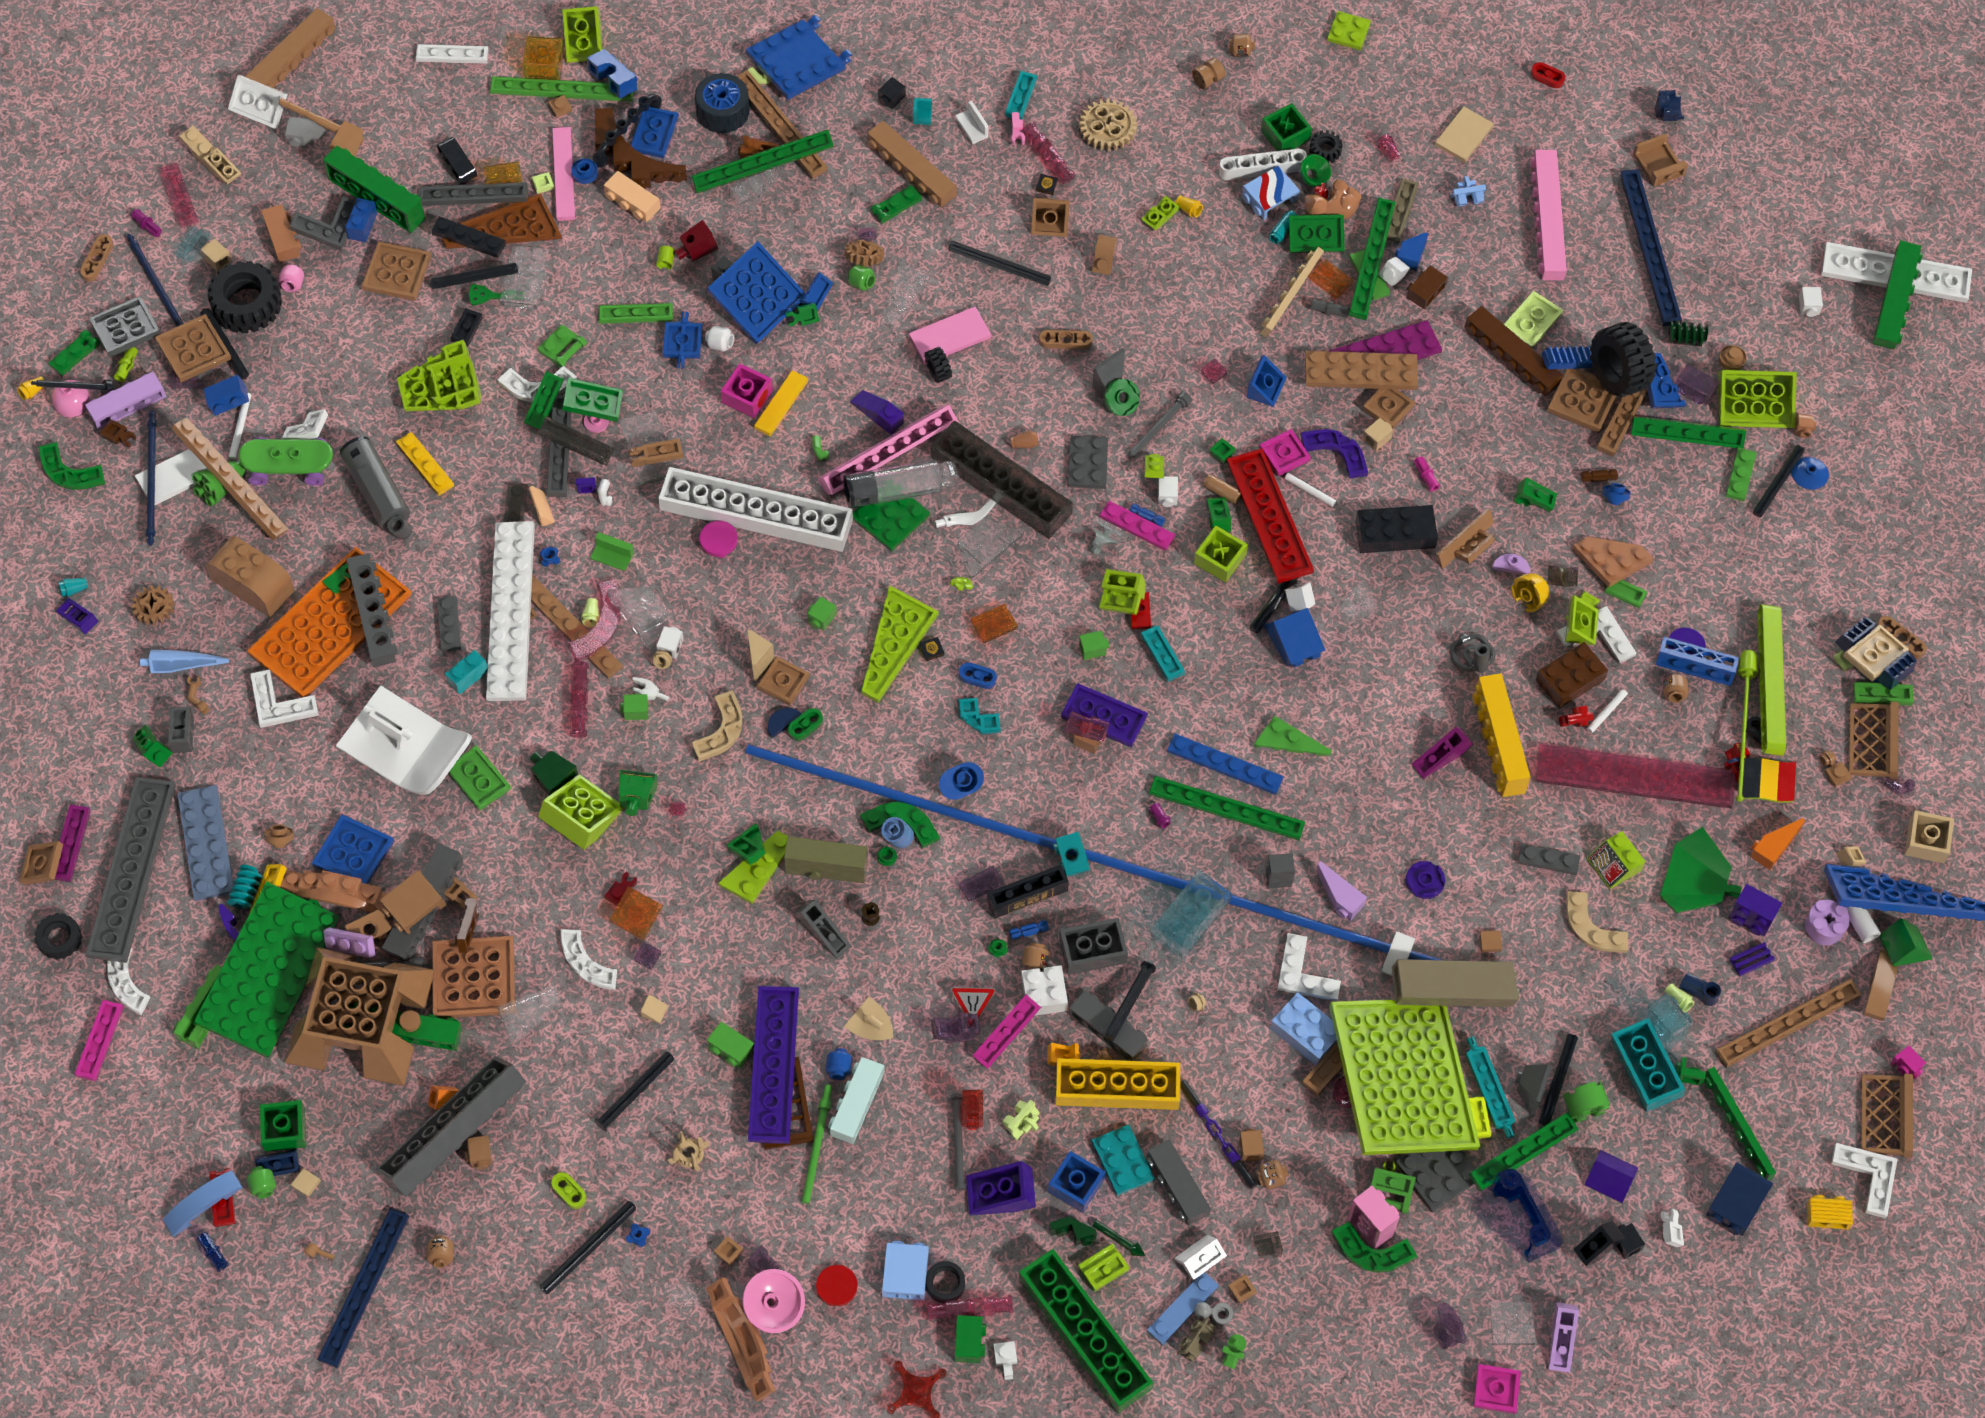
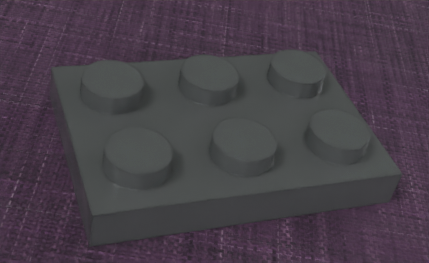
M1071 436L1068 487L1106 489L1108 437Z

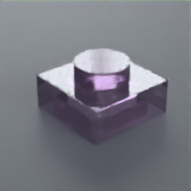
M643 942L633 959L638 964L652 970L662 953L661 950Z

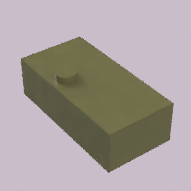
M788 836L784 857L786 874L809 876L812 880L825 878L865 884L868 866L867 846Z

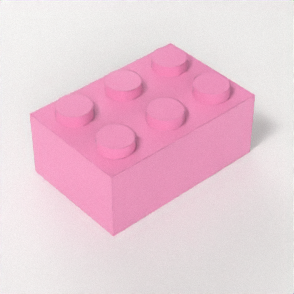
M1371 1186L1353 1200L1347 1220L1351 1222L1354 1229L1372 1249H1378L1393 1237L1400 1217L1398 1216L1399 1212L1397 1209L1385 1201L1384 1194L1379 1189L1376 1190Z

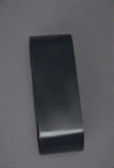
M454 137L437 144L439 153L442 152L444 155L443 159L448 166L452 167L451 171L456 178L460 179V184L477 177L473 164Z

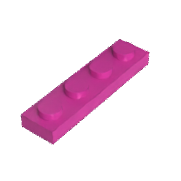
M1108 501L1100 514V518L1164 551L1168 549L1175 538L1174 533L1111 501Z
M1026 994L972 1056L988 1069L1042 1007Z
M106 1000L102 1001L75 1071L76 1077L96 1082L124 1008L122 1004Z

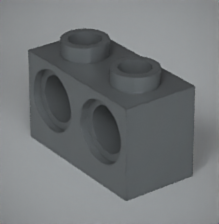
M170 707L168 744L173 753L192 752L194 715L191 708Z

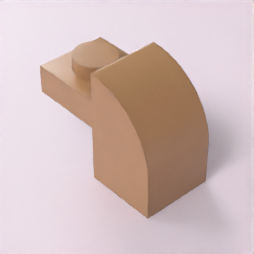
M1099 235L1092 272L1106 275L1111 274L1118 237Z

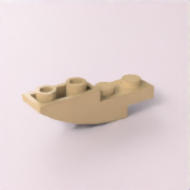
M194 125L179 136L180 140L191 150L192 155L226 185L241 175V172L218 148L215 149Z

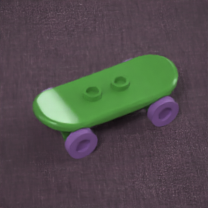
M257 437L244 443L238 455L241 465L251 472L248 481L252 485H266L268 483L267 474H305L306 484L322 485L324 483V476L321 473L331 463L333 450L330 444L322 438L301 440Z

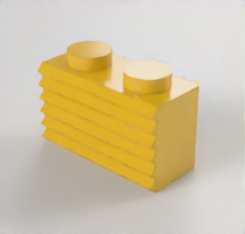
M1823 1195L1810 1197L1807 1202V1227L1849 1230L1853 1225L1852 1200H1846L1842 1196H1837L1833 1199H1826Z

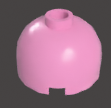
M65 380V382H78L76 380ZM54 388L51 397L54 409L64 417L81 415L86 409L85 404L91 401L87 389Z

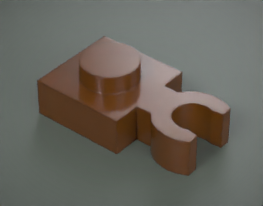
M111 419L100 432L102 438L116 445L119 441H122L123 445L128 448L131 447V444L127 439H137L133 432L127 430L126 426Z

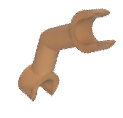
M189 676L187 678L189 684L187 700L205 715L210 709L204 701H200L196 697L197 687L201 685V679L198 676L197 681L191 683L192 679Z

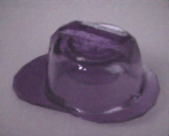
M1440 1303L1438 1306L1439 1320L1433 1329L1440 1347L1446 1349L1458 1343L1465 1344L1467 1339L1463 1323L1457 1312L1449 1304Z

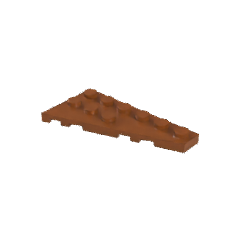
M541 193L527 198V202H516L460 223L504 239L506 244L562 239L561 233ZM441 238L446 249L466 247Z

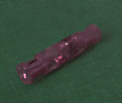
M1035 122L1026 125L1023 128V134L1028 136L1033 147L1040 153L1052 171L1059 175L1061 182L1066 184L1073 180L1075 177L1074 171L1067 167V162L1052 146L1047 137L1040 133Z
M576 661L572 664V705L570 710L572 730L570 731V736L585 738L587 736L586 722L588 721L586 704L588 703L589 679L587 678V670L589 669V664L583 661Z
M1011 1295L1003 1298H994V1296L967 1299L964 1302L949 1300L940 1304L927 1303L929 1322L939 1318H946L947 1320L957 1319V1315L992 1316L1001 1312L1013 1314ZM974 1302L981 1303L984 1309L975 1313L976 1305Z

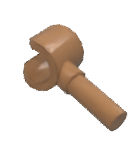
M310 1243L304 1250L305 1254L311 1258L316 1253L331 1260L335 1257V1255L321 1250L314 1243Z

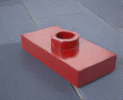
M1145 592L1144 600H1140L1137 615L1131 614L1132 629L1151 628L1149 592Z

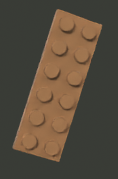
M1306 351L1305 386L1417 390V354Z

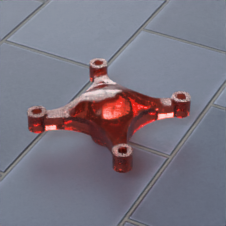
M896 1361L893 1369L900 1374L903 1389L899 1399L893 1404L888 1405L887 1412L894 1414L895 1410L902 1406H916L926 1410L931 1418H940V1413L935 1410L931 1401V1390L939 1379H943L946 1376V1370L941 1368L932 1376L919 1377L909 1373L903 1367L901 1361Z

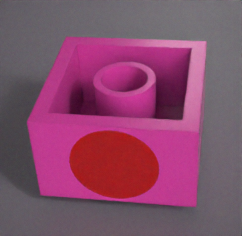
M739 363L721 390L722 403L755 418L773 391L772 378Z

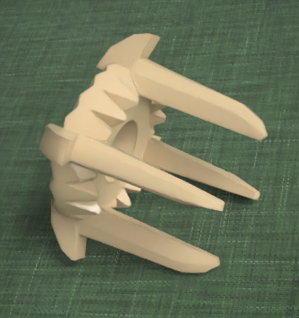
M681 1131L677 1134L680 1142L673 1150V1158L668 1159L670 1164L677 1162L686 1168L694 1167L697 1172L700 1170L698 1164L702 1161L704 1149L709 1146L708 1140L703 1142L702 1137H698L697 1140L685 1139ZM691 1147L695 1150V1153H691V1157H685L683 1155L685 1148Z

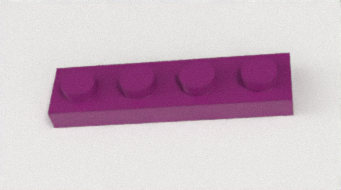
M69 806L60 838L63 847L54 880L72 881L91 812L89 807Z

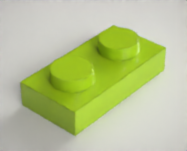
M1159 454L1145 455V477L1164 479V456Z

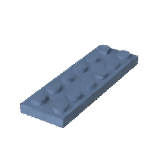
M217 785L177 793L194 901L230 894L232 892L233 879Z

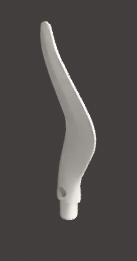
M1009 491L999 492L979 511L949 514L943 516L942 519L935 520L934 525L936 528L952 525H974L982 520L999 499Z

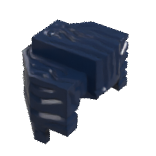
M1659 90L1655 105L1656 118L1661 117L1662 121L1684 119V116L1681 114V96H1676V90Z

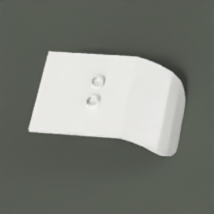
M380 686L337 743L336 748L399 787L416 794L427 795L440 785L469 745L472 736L469 733L441 724Z

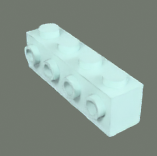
M861 1057L859 1063H855L852 1070L853 1078L851 1081H847L844 1088L846 1094L843 1099H839L836 1110H838L836 1117L832 1116L828 1125L832 1137L854 1145L884 1076V1065Z

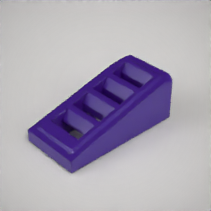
M70 598L55 611L83 634H87L99 622L93 613ZM71 606H73V608H72L67 614L64 613V612H66Z

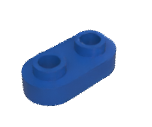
M964 663L959 668V678L964 683L984 689H990L996 684L997 675L990 668L973 663ZM970 672L972 675L966 676L965 674ZM989 678L990 681L985 682L984 679Z

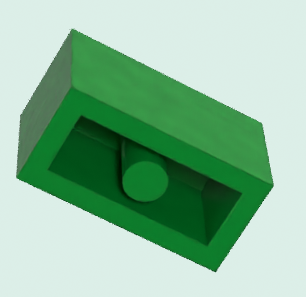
M957 1315L955 1362L980 1363V1358L985 1357V1344H981L982 1336L986 1337V1324H982L983 1317Z

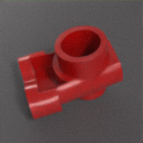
M1586 705L1572 708L1573 714L1559 717L1561 727L1573 724L1581 727L1589 725L1588 721L1593 720V713L1588 712Z

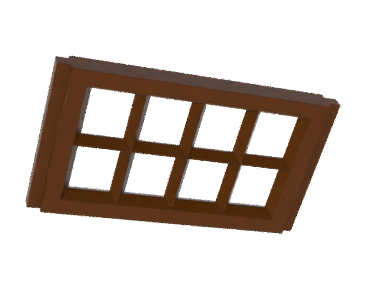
M795 1057L794 1073L796 1081L793 1083V1086H797L799 1098L792 1099V1104L800 1102L802 1115L791 1116V1121L802 1119L804 1132L790 1134V1144L764 1143L765 1150L813 1142L799 1057Z

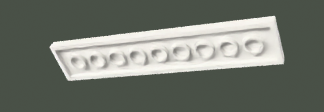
M533 521L501 522L495 524L487 701L526 700L535 530Z

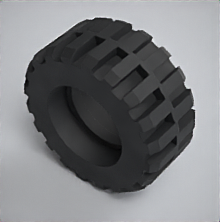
M238 261L234 265H226L225 269L221 268L217 272L218 275H214L211 279V283L208 286V300L215 319L227 330L231 328L232 332L236 333L239 330H242V333H249L248 330L257 332L259 327L266 328L269 326L268 322H273L276 319L275 314L280 313L282 298L275 275L271 273V270L267 267L263 268L262 264H253L252 261H246V263ZM242 289H255L261 292L258 298L249 304L236 305L229 302L232 295Z
M1620 322L1601 329L1591 341L1590 360L1593 364L1591 365L1592 369L1596 373L1595 376L1608 393L1618 397H1625L1648 388L1656 375L1657 363H1655L1656 356L1652 350V343H1649V338L1643 333V330L1633 323Z

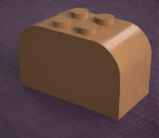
M231 536L206 564L207 572L213 582L269 618L294 592L291 578L281 565L235 536Z

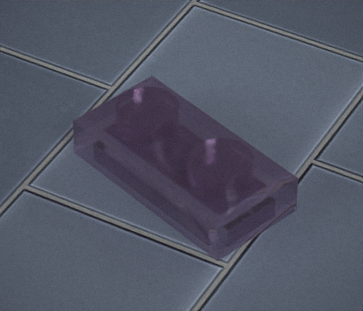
M993 865L960 882L959 887L968 902L1003 885L1004 881Z

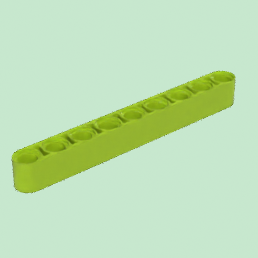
M1760 604L1757 622L1762 753L1783 756L1786 750L1782 613L1781 607Z

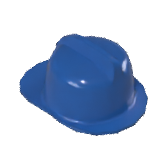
M966 762L959 764L942 774L939 780V789L943 796L948 799L956 800L963 798L981 788L984 781L983 771L975 763Z

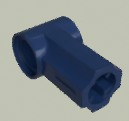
M1688 972L1679 986V989L1701 999L1702 1003L1707 1006L1716 1005L1721 994V988L1717 983L1706 982ZM1707 992H1711L1715 996H1709Z

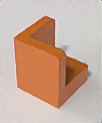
M431 1085L428 1106L439 1110L459 1089Z

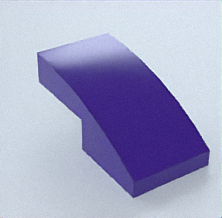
M221 903L219 905V912L228 935L235 943L239 933L234 926L238 923L235 916Z

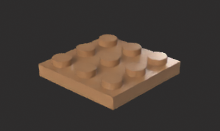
M378 241L363 281L362 289L364 291L416 301L432 257L431 252Z
M206 314L155 337L158 346L180 383L231 360L230 353Z
M1567 369L1547 412L1599 433L1616 396L1608 393L1606 388L1600 385L1601 382L1597 380L1596 376L1580 369Z

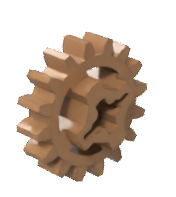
M856 240V242L850 241V244H846L844 256L845 259H850V263L854 262L856 265L872 266L873 264L878 265L879 262L882 263L884 250L883 247H879V244H875L873 241Z
M150 585L149 590L143 587L142 593L136 592L138 598H132L134 604L131 607L135 618L137 617L140 623L144 621L147 626L150 622L156 626L157 621L163 624V618L170 619L168 613H174L172 607L175 606L172 594L166 588L162 590L160 585L156 589L153 588V585Z

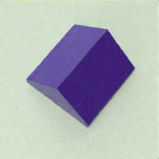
M1600 1150L1584 1185L1623 1203L1638 1167Z

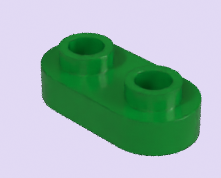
M815 708L808 709L792 721L788 727L789 736L793 740L801 741L817 730L823 723L821 711ZM815 718L817 721L811 722L810 719ZM799 729L802 732L800 734L795 733V731Z

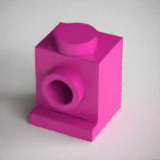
M1908 1045L1893 1058L1890 1064L1892 1066L1896 1064L1902 1075L1913 1074V1078L1916 1080L1923 1074L1924 1071L1922 1069L1926 1062Z

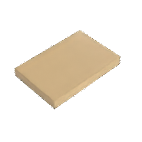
M1463 107L1437 139L1435 146L1465 163L1491 131L1494 123Z
M1878 625L1847 650L1843 657L1873 681L1881 675L1886 667L1906 651H1909V649L1883 626Z

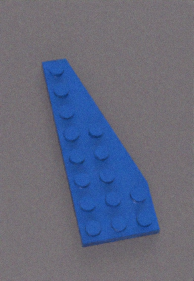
M1825 865L1824 872L1839 906L1936 915L1939 917L1946 916L1958 919H1975L1977 921L1985 920V902L1965 896L1961 897V899L1951 895V892L1944 890L1942 893L1932 891V887L1905 879L1896 881L1884 873H1881L1880 876L1871 874V870L1866 868Z

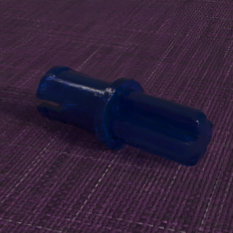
M207 1232L201 1233L197 1240L206 1252V1258L211 1260L217 1272L228 1267L229 1263L222 1255L220 1246L215 1245Z

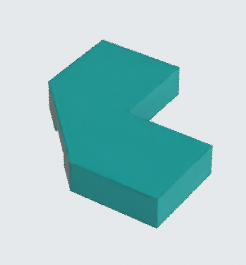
M978 698L958 699L959 714L962 721L980 734L1001 733L999 713L979 715Z

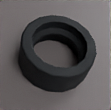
M941 1261L934 1264L928 1270L926 1290L932 1299L944 1304L952 1303L962 1296L965 1289V1274L956 1263ZM941 1271H950L958 1279L957 1288L950 1294L939 1293L933 1285L934 1277Z

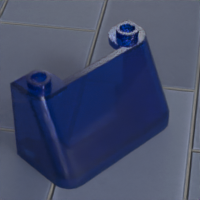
M1506 1169L1497 1173L1491 1187L1494 1197H1504L1509 1203L1519 1200L1532 1225L1529 1231V1248L1524 1251L1527 1261L1531 1262L1558 1250L1563 1242L1562 1235L1531 1177L1515 1169Z

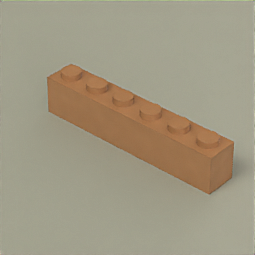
M316 8L245 77L275 88L280 81L285 80L291 70H295L304 58L306 59L310 56L311 51L315 47H319L327 36H331L334 33L335 24L333 18L319 8Z
M882 121L867 132L869 147L872 150L876 149L881 158L885 161L888 160L897 172H902L905 179L910 183L913 182L918 191L922 194L925 193L934 205L937 204L943 207L957 196V186L887 123Z

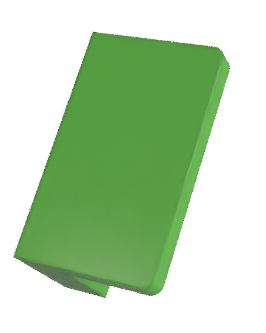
M598 532L595 537L596 547L591 555V559L625 571L634 555L633 544Z

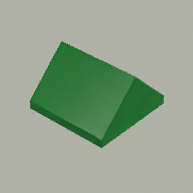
M1900 918L1880 934L1881 942L1893 967L1932 960V955L1918 927L1905 919Z

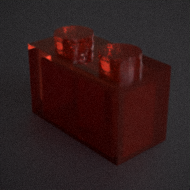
M962 1090V1127H967L969 1130L983 1127V1090Z

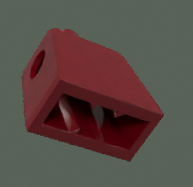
M701 220L680 236L683 246L674 252L679 260L689 255L691 260L695 261L719 248L712 232L704 220Z

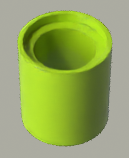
M670 246L659 247L656 263L659 269H662V267L668 268V270L672 269L675 255L674 248Z

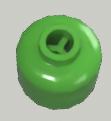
M859 264L848 271L850 286L862 291L873 287L876 278L872 269Z
M263 1166L253 1168L246 1178L251 1195L258 1199L271 1196L277 1187L273 1172L270 1169L263 1168Z

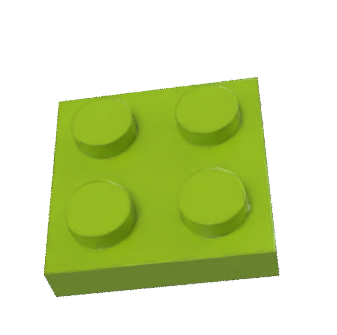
M1337 11L1327 41L1361 50L1371 20Z

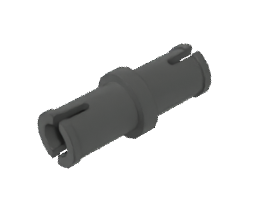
M1316 299L1312 301L1311 310L1324 312L1328 316L1332 314L1345 318L1348 317L1350 308L1348 306L1334 304L1333 301L1325 302Z

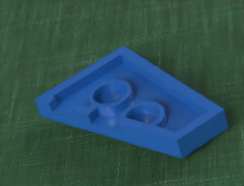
M1655 353V363H1657L1656 375L1651 385L1647 388L1650 407H1685L1686 403L1684 399L1681 400L1677 392L1679 389L1676 384H1673L1669 376L1670 371L1661 353Z

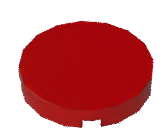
M828 1266L817 1277V1294L822 1302L829 1306H845L857 1294V1278L853 1271L846 1266Z

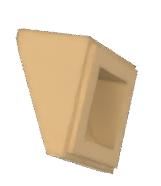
M1858 846L1844 847L1837 853L1842 866L1857 867L1866 864V860Z
M648 995L641 1009V1016L660 1024L668 1005Z

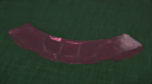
M616 579L597 584L602 604L601 616L595 627L588 634L568 643V648L575 662L595 654L597 650L608 643L616 631L622 612L621 593Z

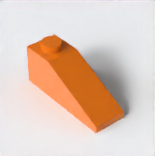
M1801 818L1764 835L1760 841L1756 840L1750 848L1753 851L1750 857L1771 870L1801 830L1806 820Z

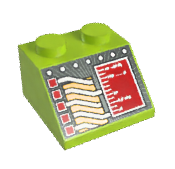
M1623 831L1607 839L1587 857V860L1609 889L1642 871L1646 862Z

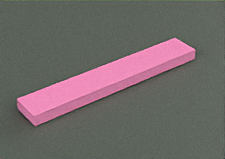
M571 127L553 128L557 221L575 220L574 181L571 174V167L573 165Z

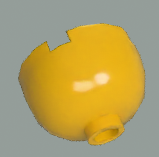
M1527 573L1514 580L1515 582L1511 586L1514 600L1516 602L1519 599L1522 602L1523 600L1525 602L1533 600V603L1525 604L1528 607L1525 609L1527 612H1535L1547 603L1550 590L1543 577L1535 573Z

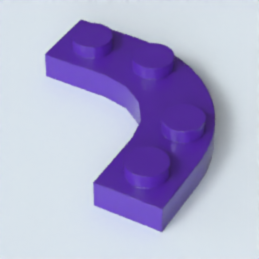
M1330 429L1301 432L1302 445L1307 452L1325 449L1335 451L1341 455L1345 462L1349 479L1368 475L1363 452L1355 440L1342 435V432Z

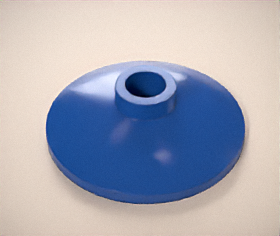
M1813 457L1800 458L1791 472L1793 480L1799 486L1810 490L1823 487L1829 478V471L1826 465Z

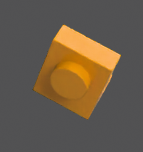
M1050 1043L1047 1048V1064L1057 1066V1058L1080 1059L1079 1044L1074 1043L1071 1046Z

